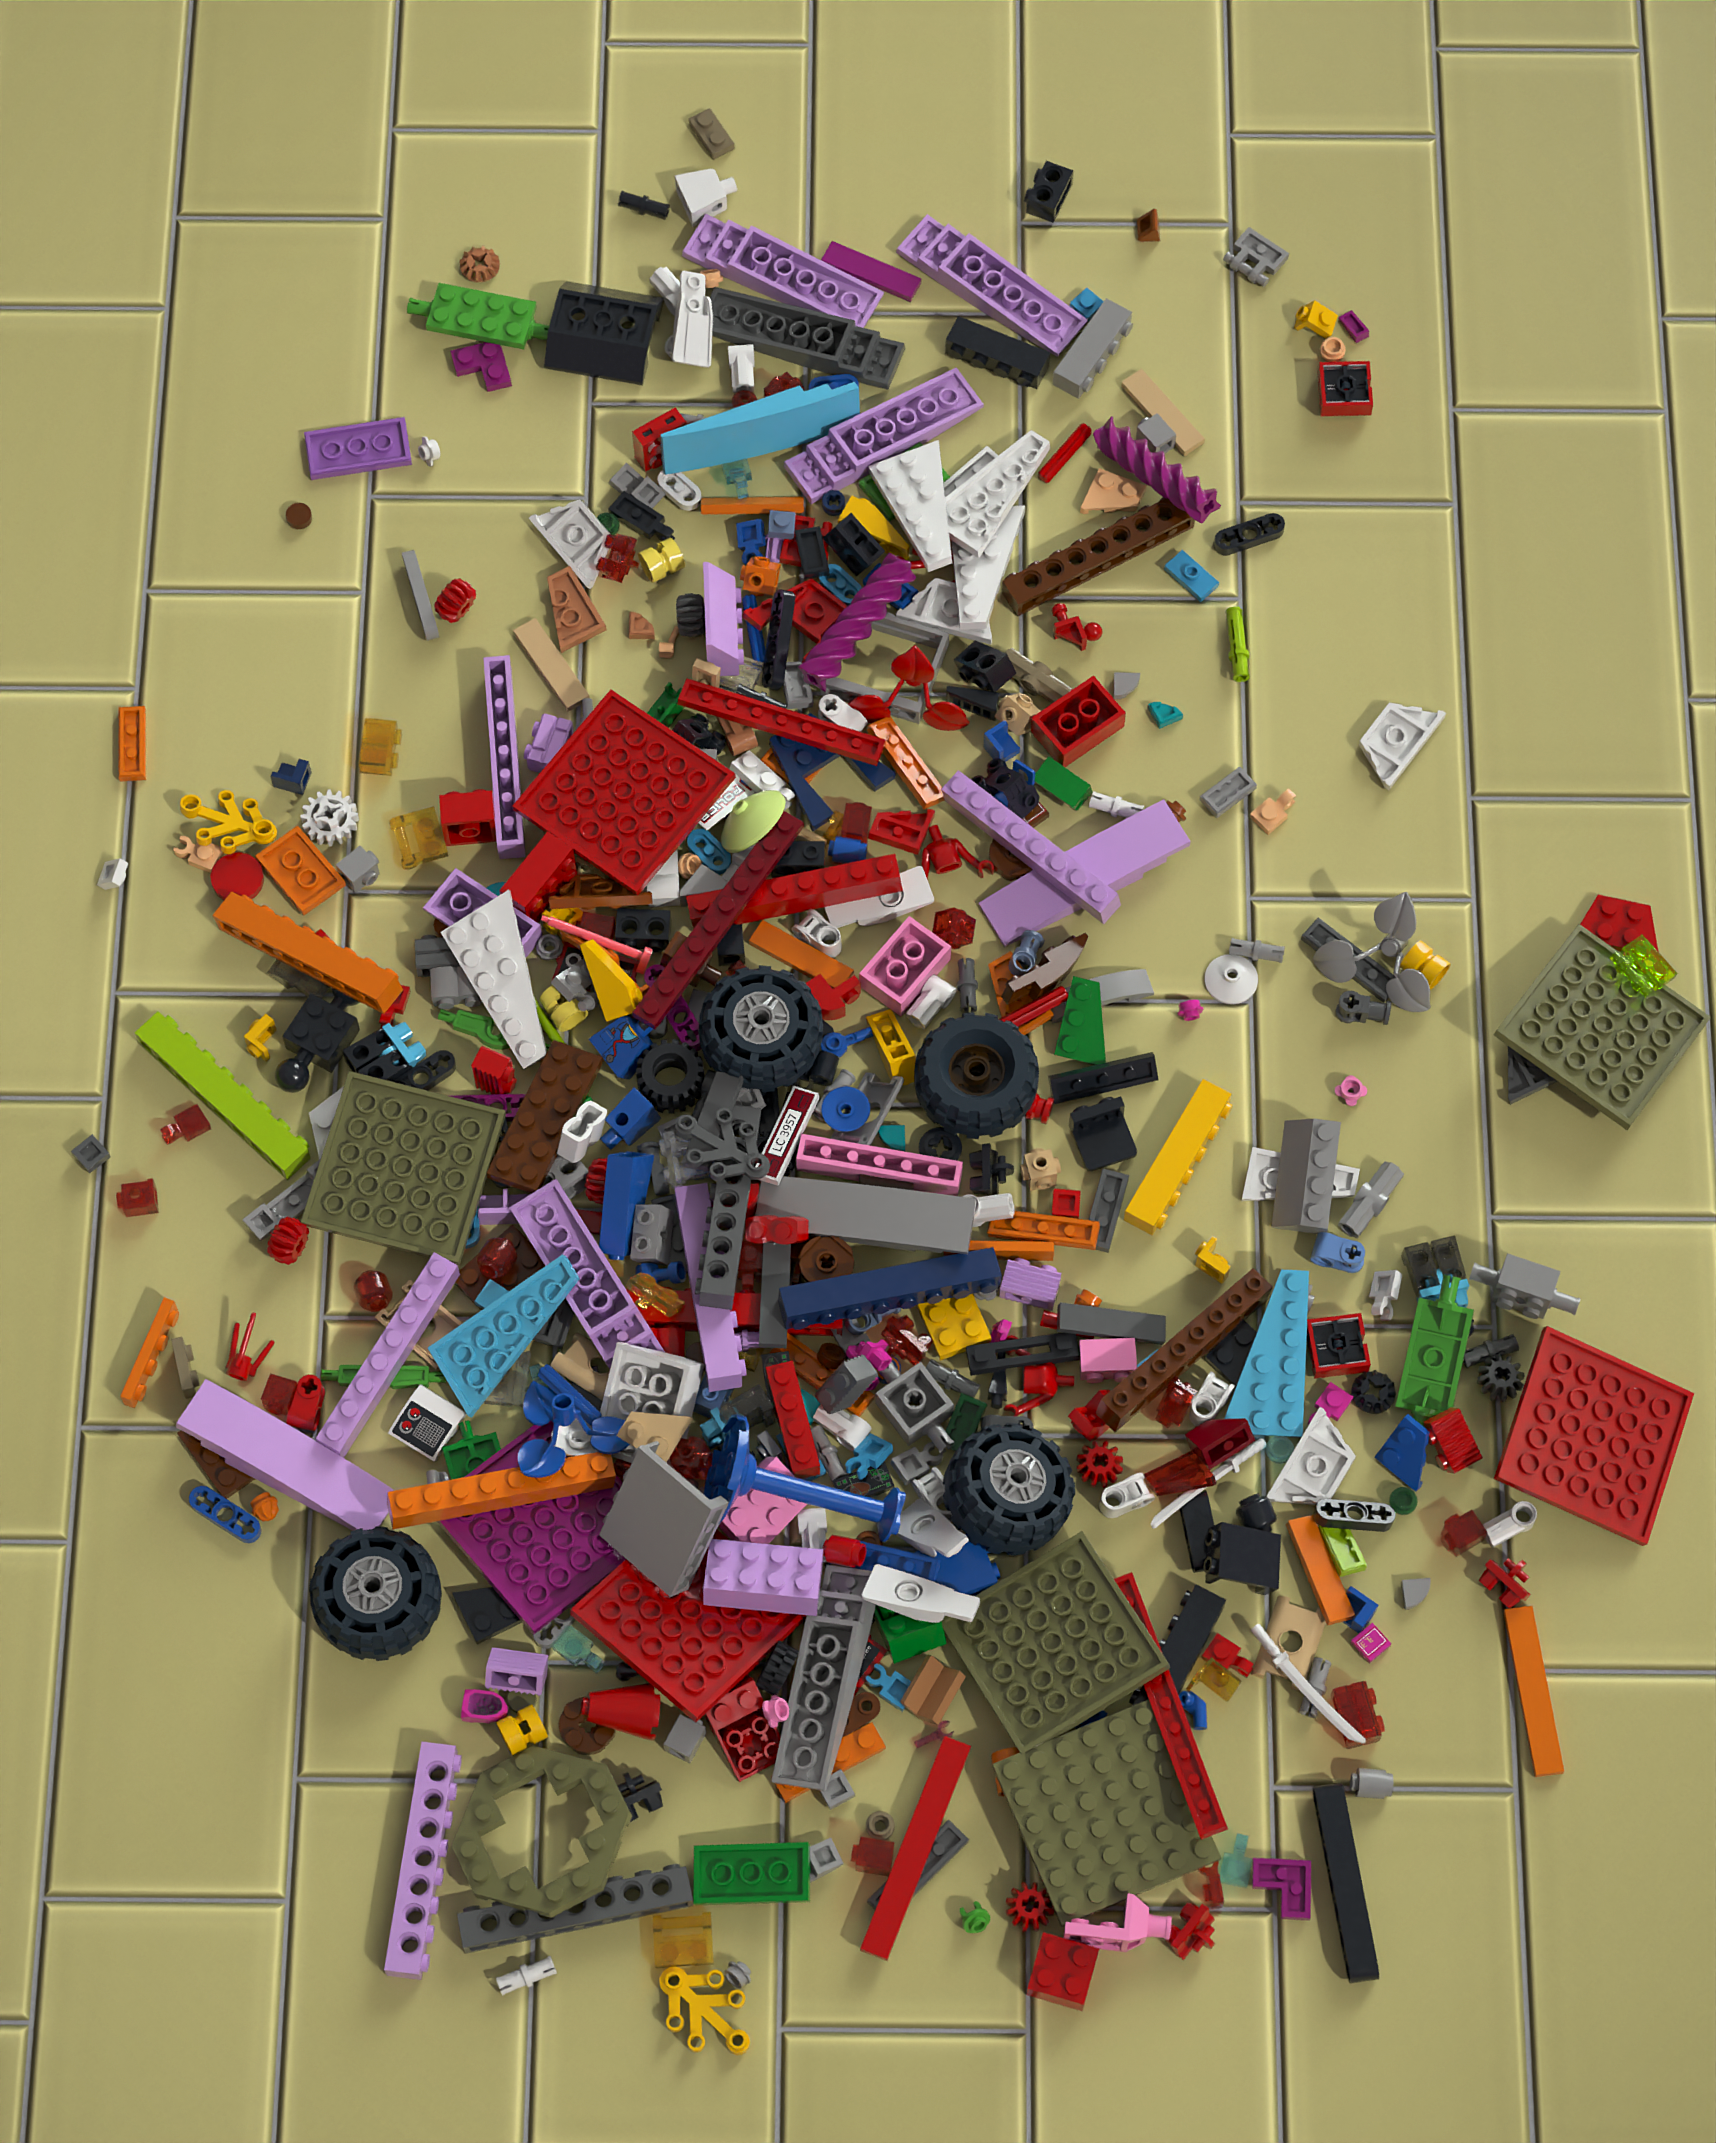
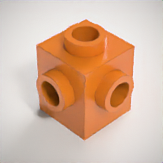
M757 556L751 558L741 569L740 580L744 581L743 589L749 590L750 594L756 596H763L764 594L773 595L778 587L781 564L769 562L770 560L766 557Z

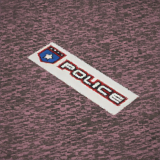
M736 775L734 781L700 820L699 824L706 830H709L729 814L738 801L745 799L755 792Z

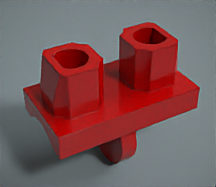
M1508 1558L1503 1565L1510 1570L1509 1574L1494 1560L1490 1559L1485 1564L1487 1569L1483 1572L1479 1581L1490 1591L1500 1580L1508 1586L1498 1598L1508 1608H1512L1521 1600L1526 1601L1531 1595L1514 1579L1517 1576L1525 1583L1530 1578L1523 1571L1527 1564L1524 1560H1521L1516 1565Z
M1186 1903L1180 1912V1917L1187 1924L1182 1930L1172 1924L1170 1939H1165L1173 1948L1176 1956L1183 1961L1191 1950L1198 1953L1203 1946L1212 1949L1215 1945L1214 1941L1210 1938L1215 1931L1210 1925L1215 1919L1209 1913L1210 1909L1204 1904L1198 1907L1191 1903Z

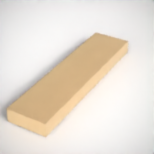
M1142 369L1122 381L1121 387L1149 418L1158 413L1176 433L1175 447L1184 457L1204 444L1205 438Z
M536 618L513 630L515 637L567 712L581 705L583 699L590 698Z

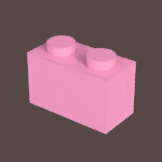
M1135 1338L1079 1341L1080 1380H1087L1088 1383H1100L1104 1379H1114L1116 1382H1122L1137 1369Z

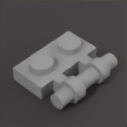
M1248 227L1234 243L1233 249L1238 254L1234 256L1227 252L1223 260L1230 264V268L1237 272L1239 270L1248 276V280L1255 284L1257 282L1265 287L1269 278L1263 275V272L1266 270L1274 276L1288 260L1289 253ZM1248 258L1257 265L1252 268L1245 263V260Z
M584 958L555 976L551 984L569 1002L574 998L579 1001L578 1008L581 1011L592 1010L599 1005V1000Z

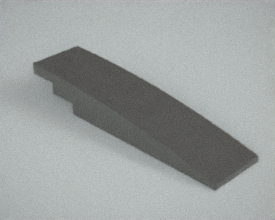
M714 287L710 296L713 313L712 336L736 345L753 344L754 351L827 374H850L856 377L860 383L889 390L905 351L904 343L881 338L879 331L858 327L855 320Z

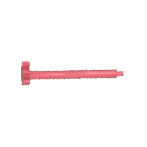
M542 915L541 921L547 922L551 927L585 940L593 939L603 947L640 960L636 972L644 974L653 949L645 946L642 952L552 916L549 918Z

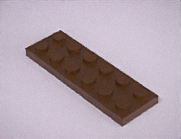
M555 1040L552 1041L486 1173L488 1179L531 1194L542 1187L558 1155L557 1150L563 1126L568 1120L576 1117L578 1109L582 1106L603 1064L602 1056Z

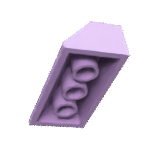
M703 562L707 662H711L721 668L720 676L739 675V665H744L743 649H738V644H743L742 628L737 629V624L742 623V608L736 607V603H741V587L736 588L734 576L709 562Z
M455 868L425 904L423 910L450 927L498 896ZM513 907L525 957H527L542 937L541 926Z

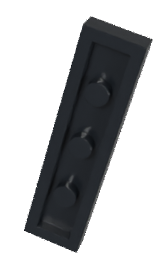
M1153 1052L1048 1076L1054 1104L1159 1080Z

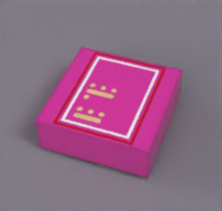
M1371 1623L1350 1642L1369 1664L1391 1646L1390 1641L1374 1623Z

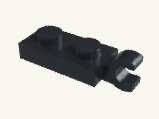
M625 491L608 508L611 516L649 540L654 534L661 542L670 537L673 540L675 539L672 535L674 530L663 524L665 517Z

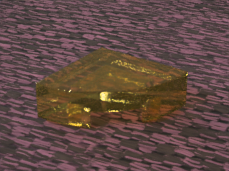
M837 810L833 812L829 819V822L832 824L826 833H823V838L827 840V845H829L830 840H835L844 827V814Z

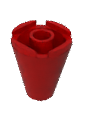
M650 1683L588 1692L587 1698H582L581 1715H586V1721L645 1740L654 1741L656 1734H651L652 1727H658L660 1694H655L654 1689L656 1690V1688Z

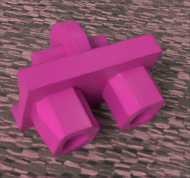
M883 1339L879 1340L878 1343H865L861 1341L858 1346L850 1345L846 1350V1355L849 1359L862 1354L878 1371L885 1370L892 1361V1358L885 1351L888 1344ZM876 1377L865 1391L874 1390L879 1383V1378Z

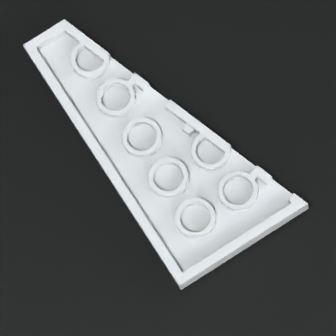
M1030 430L945 498L950 540L977 558L981 556L1050 450L1048 440Z
M939 440L868 466L871 477L927 571L930 572L951 564L952 556Z
M1025 505L1013 506L979 558L951 540L960 630L986 629L994 607L996 594H998L1002 576L1004 577L1013 550L1015 537L1018 535L1020 523L1025 514Z
M507 890L440 933L520 1065L525 1070L542 1060L547 1050L537 1014V1006L518 930V922L513 908L511 891Z

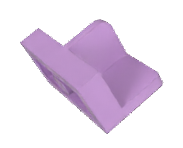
M503 1189V1195L481 1196L478 1209L480 1225L519 1224L509 1207L530 1194L509 1195L508 1189Z

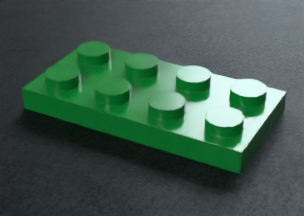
M809 1842L694 1845V1905L810 1902Z

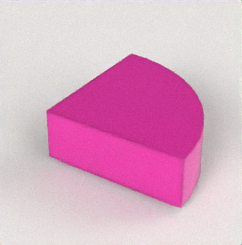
M1002 1319L994 1324L989 1343L1005 1341L1012 1322Z

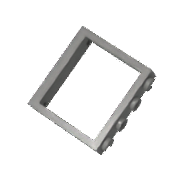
M887 612L884 619L872 622V630L937 649L931 664L935 672L934 678L928 682L930 697L949 646V633L938 630V627L930 628L921 625L915 620L897 618L895 615ZM837 677L826 679V692L821 690L822 695L834 694L848 703L863 695H876L883 702H886L891 695L890 693ZM922 688L917 702L896 696L891 705L887 707L891 711V716L919 724L926 707L924 689Z

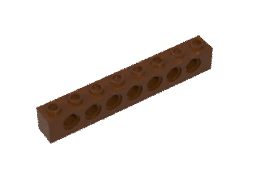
M1163 497L1159 502L1151 506L1146 505L1129 517L1124 516L1120 518L1114 525L1108 528H1100L1092 536L1086 539H1078L1070 547L1064 550H1057L1048 558L1040 562L1035 561L1018 573L1013 572L1002 581V594L1018 617L1194 528L1195 520L1186 511L1177 508L1169 499ZM1159 517H1167L1168 519L1162 520ZM1137 528H1144L1146 531H1139ZM1122 539L1124 542H1117L1115 540ZM1094 550H1100V551H1102V553L1097 554V553H1094L1093 551H1094ZM1072 561H1077V562H1079L1080 564L1074 565V564H1071L1070 562H1072ZM1054 572V573H1057L1058 575H1057V576H1051V575H1049L1048 573ZM1027 584H1034V585H1036V586H1035V587H1028V586H1026V585H1027Z
M1254 1268L1251 1269L1100 1400L1095 1414L1114 1432H1117L1224 1339L1236 1326L1267 1301L1273 1286Z

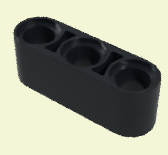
M1206 1490L1200 1492L1179 1509L1193 1573L1204 1571V1562L1207 1558L1205 1537L1208 1528L1214 1526Z

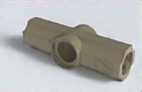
M1013 648L1007 649L1005 652L1017 672L1013 678L1018 680L1020 686L1030 695H1040L1052 704L1073 690L1054 677L1052 671L1044 663L1039 661L1032 662Z

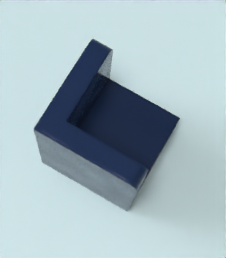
M299 759L296 766L281 763L278 772L273 771L270 777L273 787L303 795L312 772L309 761Z

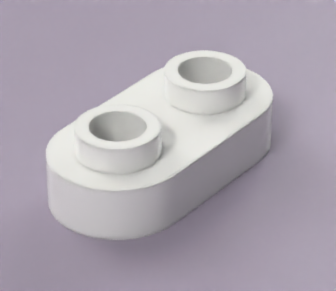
M662 470L659 473L658 486L679 508L691 511L699 507L701 504V491L682 472L665 475ZM669 482H674V483H675V484L672 485V486L667 485V483H669ZM686 498L693 499L692 501H685Z

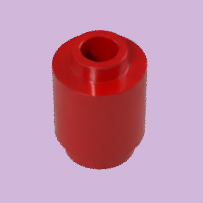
M831 1535L829 1539L824 1541L822 1548L823 1556H825L828 1563L852 1568L861 1566L864 1563L866 1545L860 1543L859 1540Z

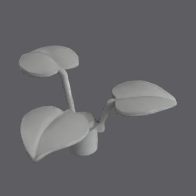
M1407 892L1384 900L1376 907L1374 912L1375 924L1381 932L1388 934L1381 943L1358 956H1353V947L1350 943L1342 940H1333L1322 945L1314 954L1313 961L1315 966L1328 979L1337 983H1343L1355 976L1357 971L1355 961H1359L1378 950H1382L1385 955L1396 957L1393 972L1396 978L1389 980L1386 984V991L1390 1000L1399 1008L1411 1012H1424L1431 1008L1430 987L1426 977L1415 969H1405L1399 973L1401 958L1404 956L1401 951L1407 946L1408 939L1413 936L1416 930L1415 909Z

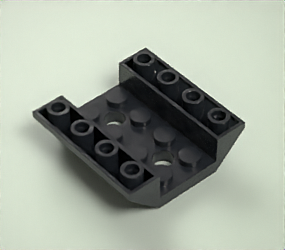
M566 281L559 288L550 321L544 369L643 385L648 367L647 353L655 321H659L664 298ZM576 313L585 315L582 320H574L572 318ZM627 321L635 324L630 329H625L621 326Z

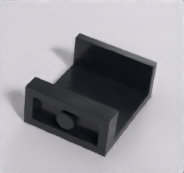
M1224 1522L1208 1528L1205 1537V1544L1207 1546V1558L1204 1562L1205 1583L1211 1584L1224 1579L1255 1586V1593L1267 1595L1279 1589L1281 1534Z

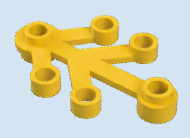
M223 790L218 795L219 805L226 809L228 815L201 806V799L193 794L185 795L180 800V810L186 818L193 819L199 816L221 824L197 830L196 841L201 846L211 844L212 838L238 830L246 832L235 837L225 836L221 839V851L225 854H232L236 851L237 846L253 841L258 844H269L277 837L275 825L271 821L262 818L258 810V802L253 798H248L242 803L243 813L250 816L253 823L243 820L234 802V794L229 790Z
M669 1967L662 1972L659 1980L660 1987L669 1996V2016L666 2019L667 2028L671 2032H679L684 2026L683 2017L680 2015L681 1996L690 2005V2036L688 2037L687 2044L692 2052H700L705 2047V2039L702 2036V2017L726 2038L727 2048L732 2054L742 2055L749 2049L750 2040L748 2034L740 2029L734 2030L711 2008L731 2006L733 2009H740L745 2004L744 1993L740 1990H733L729 1994L697 1995L689 1988L698 1986H709L712 1989L721 1988L724 1984V1976L721 1971L712 1970L708 1974L687 1975L679 1967ZM718 1975L721 1981L718 1984H712L710 1977ZM673 1976L678 1977L680 1980L676 1986H671L668 1983L669 1979ZM740 1995L742 1997L741 2003H732V1996ZM672 2018H678L681 2021L678 2027L670 2026L669 2023ZM740 2036L744 2041L742 2045L735 2046L732 2043L733 2038ZM692 2039H701V2046L698 2048L692 2047Z

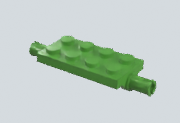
M438 283L434 300L427 302L410 298L409 302L411 303L407 305L408 314L428 317L426 323L427 331L523 350L528 340L533 338L547 340L549 325L539 324L534 320L537 308L535 301Z
M1444 1274L1439 1299H1435V1301L1423 1298L1418 1299L1396 1401V1407L1411 1410L1413 1418L1423 1427H1425L1424 1421L1454 1406L1474 1314L1473 1309L1457 1306L1458 1303H1455L1461 1278L1453 1277L1451 1287L1449 1288L1451 1276Z

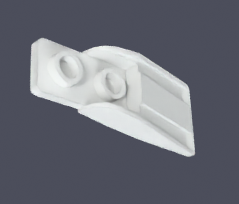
M682 271L680 274V293L678 294L675 311L672 361L709 368L712 352L713 313L711 299L709 296L705 297V275Z
M917 866L900 873L903 888L901 892L825 907L830 924L836 928L855 922L862 926H870L887 922L932 904L935 899L923 867Z
M917 1499L901 1513V1523L897 1536L923 1554L935 1557L937 1556L936 1551L946 1557H951L958 1553L969 1541L967 1536L958 1531L946 1517L922 1499Z
M879 1564L874 1566L862 1593V1599L915 1620L932 1623L942 1621L944 1616L972 1622L980 1605L978 1597L959 1593L936 1582Z

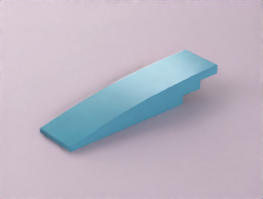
M855 382L832 390L828 384H824L803 391L799 385L662 433L660 437L663 472L667 475L721 465L823 438L828 435L830 428L860 414L859 387Z

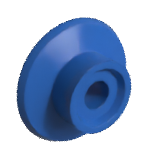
M847 1086L839 1087L829 1092L824 1098L821 1108L822 1116L825 1122L835 1130L843 1132L853 1131L860 1128L867 1121L870 1115V1103L866 1095L860 1090ZM848 1109L851 1112L848 1114H843L842 1110Z

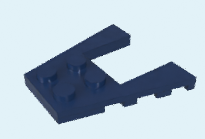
M809 713V714H808V716L817 718V717H816L815 715H813L812 713ZM778 735L769 739V746L781 770L785 772L789 780L788 784L792 792L794 791L799 801V806L810 823L811 830L815 831L832 820L834 812L805 778L841 755ZM843 756L874 792L895 779L896 773L880 761L877 766Z

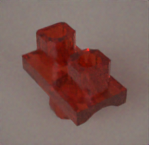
M622 534L607 535L604 544L606 548L611 549L608 559L601 557L596 565V570L603 574L602 578L622 583L624 576L628 575L630 567L638 568L639 563L633 560L636 553L634 547L637 539Z
M907 1315L898 1319L892 1316L887 1320V1325L881 1333L885 1338L884 1341L889 1346L887 1354L891 1358L898 1355L902 1360L907 1359L913 1366L919 1362L922 1363L933 1340L926 1333H921L918 1337H915L911 1333L915 1325Z
M1174 1376L1156 1410L1158 1412L1155 1418L1156 1421L1166 1428H1169L1173 1423L1180 1426L1198 1391L1192 1388L1190 1383H1182L1177 1376Z

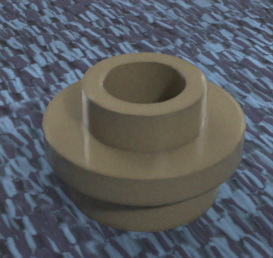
M884 1811L872 1813L866 1821V1831L875 1840H886L894 1832V1820L890 1814ZM883 1822L886 1828L883 1831H878L875 1829V1824Z

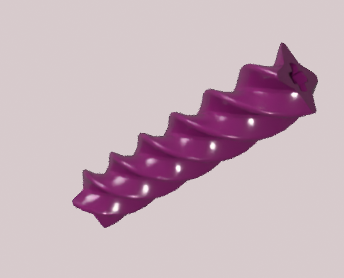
M1113 416L1108 419L1103 427L1094 430L1093 436L1097 449H1100L1108 458L1116 461L1123 469L1134 474L1142 483L1151 486L1159 495L1169 499L1177 508L1186 511L1195 521L1202 524L1212 512L1220 509L1221 505L1216 501L1217 490L1215 488L1202 489L1199 476L1185 477L1180 463L1167 464L1164 451L1150 452L1147 439L1133 440L1130 427H1115Z
M888 553L881 567L871 574L866 582V586L855 594L851 605L839 614L836 623L824 633L820 643L808 653L805 662L798 666L803 674L805 683L815 685L826 692V679L840 675L842 670L841 661L856 655L857 641L871 636L872 622L884 619L887 615V603L901 598L902 584L913 582L916 579L909 561L901 560L892 553Z

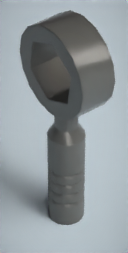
M708 1070L704 1077L700 1093L702 1096L697 1101L692 1113V1117L696 1121L699 1119L716 1075L715 1071Z

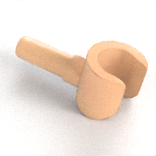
M678 626L674 627L668 642L659 643V657L672 658L674 656V644L679 634Z

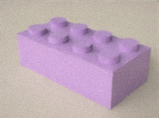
M712 1539L709 1544L703 1605L817 1616L823 1567V1550Z

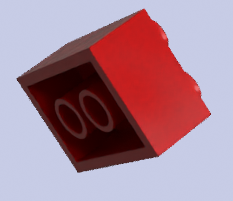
M1093 675L1031 718L1030 732L1055 761L1067 767L1122 729L1125 725L1126 712Z
M547 831L499 890L500 895L510 890L513 907L538 923L542 918V913L549 905V898L551 896L558 897L560 895V888L566 883L568 884L577 874L573 847Z

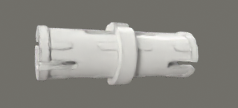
M1093 791V797H1091L1089 808L1111 813L1113 817L1118 815L1128 818L1144 810L1143 805L1124 801L1119 796L1114 798L1096 793L1095 791Z
M548 1956V1958L528 1966L522 1964L520 1969L501 1977H496L503 1996L526 1985L529 1988L533 1986V1982L553 1974L555 1975L557 1972L551 1956Z

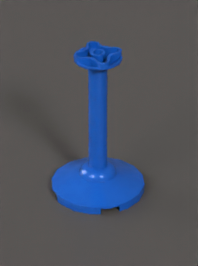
M737 1414L731 1415L725 1423L722 1432L727 1434L721 1451L714 1449L703 1493L709 1500L722 1496L729 1502L720 1523L726 1517L737 1497L744 1496L751 1489L876 1522L881 1542H886L891 1534L897 1535L901 1523V1511L906 1498V1493L900 1491L899 1488L893 1487L884 1500L880 1501L757 1467L755 1457L749 1453V1424L747 1418Z

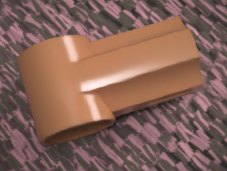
M716 717L725 734L726 744L732 756H737L758 747L756 736L751 727Z

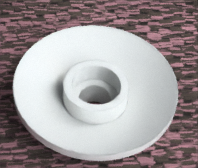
M1227 954L1217 957L1209 964L1205 972V986L1209 994L1217 1001L1231 1005L1240 1004L1248 1000L1255 993L1258 985V974L1253 964L1246 958ZM1235 973L1237 977L1232 979L1227 974Z
M577 1418L569 1426H559L557 1442L554 1447L563 1449L566 1456L574 1457L598 1452L591 1446L592 1436L586 1434ZM585 1421V1423L587 1424V1426H588L590 1429H592V1426H590V1425Z

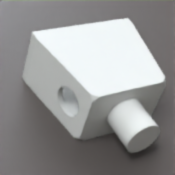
M714 169L675 176L676 192L692 227L699 225L705 214L714 217L727 209L726 195L737 191L733 177L720 181Z

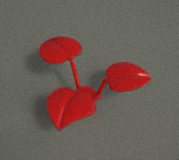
M916 645L892 661L891 670L900 680L886 702H883L876 695H863L848 703L850 707L859 711L866 718L867 723L872 724L883 718H890L891 711L887 707L891 705L905 681L913 687L920 686L922 683L925 705L929 709L923 712L922 717L928 725L938 730L955 731L968 726L970 723L964 711L957 705L944 701L937 702L934 705L930 703L928 682L933 680L935 672L927 657Z

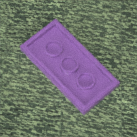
M405 417L304 432L311 480L412 465Z

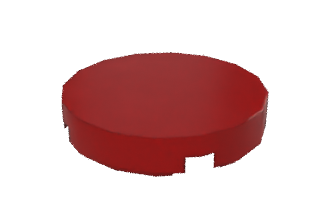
M241 852L227 854L220 858L213 866L210 875L212 887L217 896L222 900H225L231 892L239 896L246 895L253 899L262 890L264 883L263 869L258 860L249 854Z

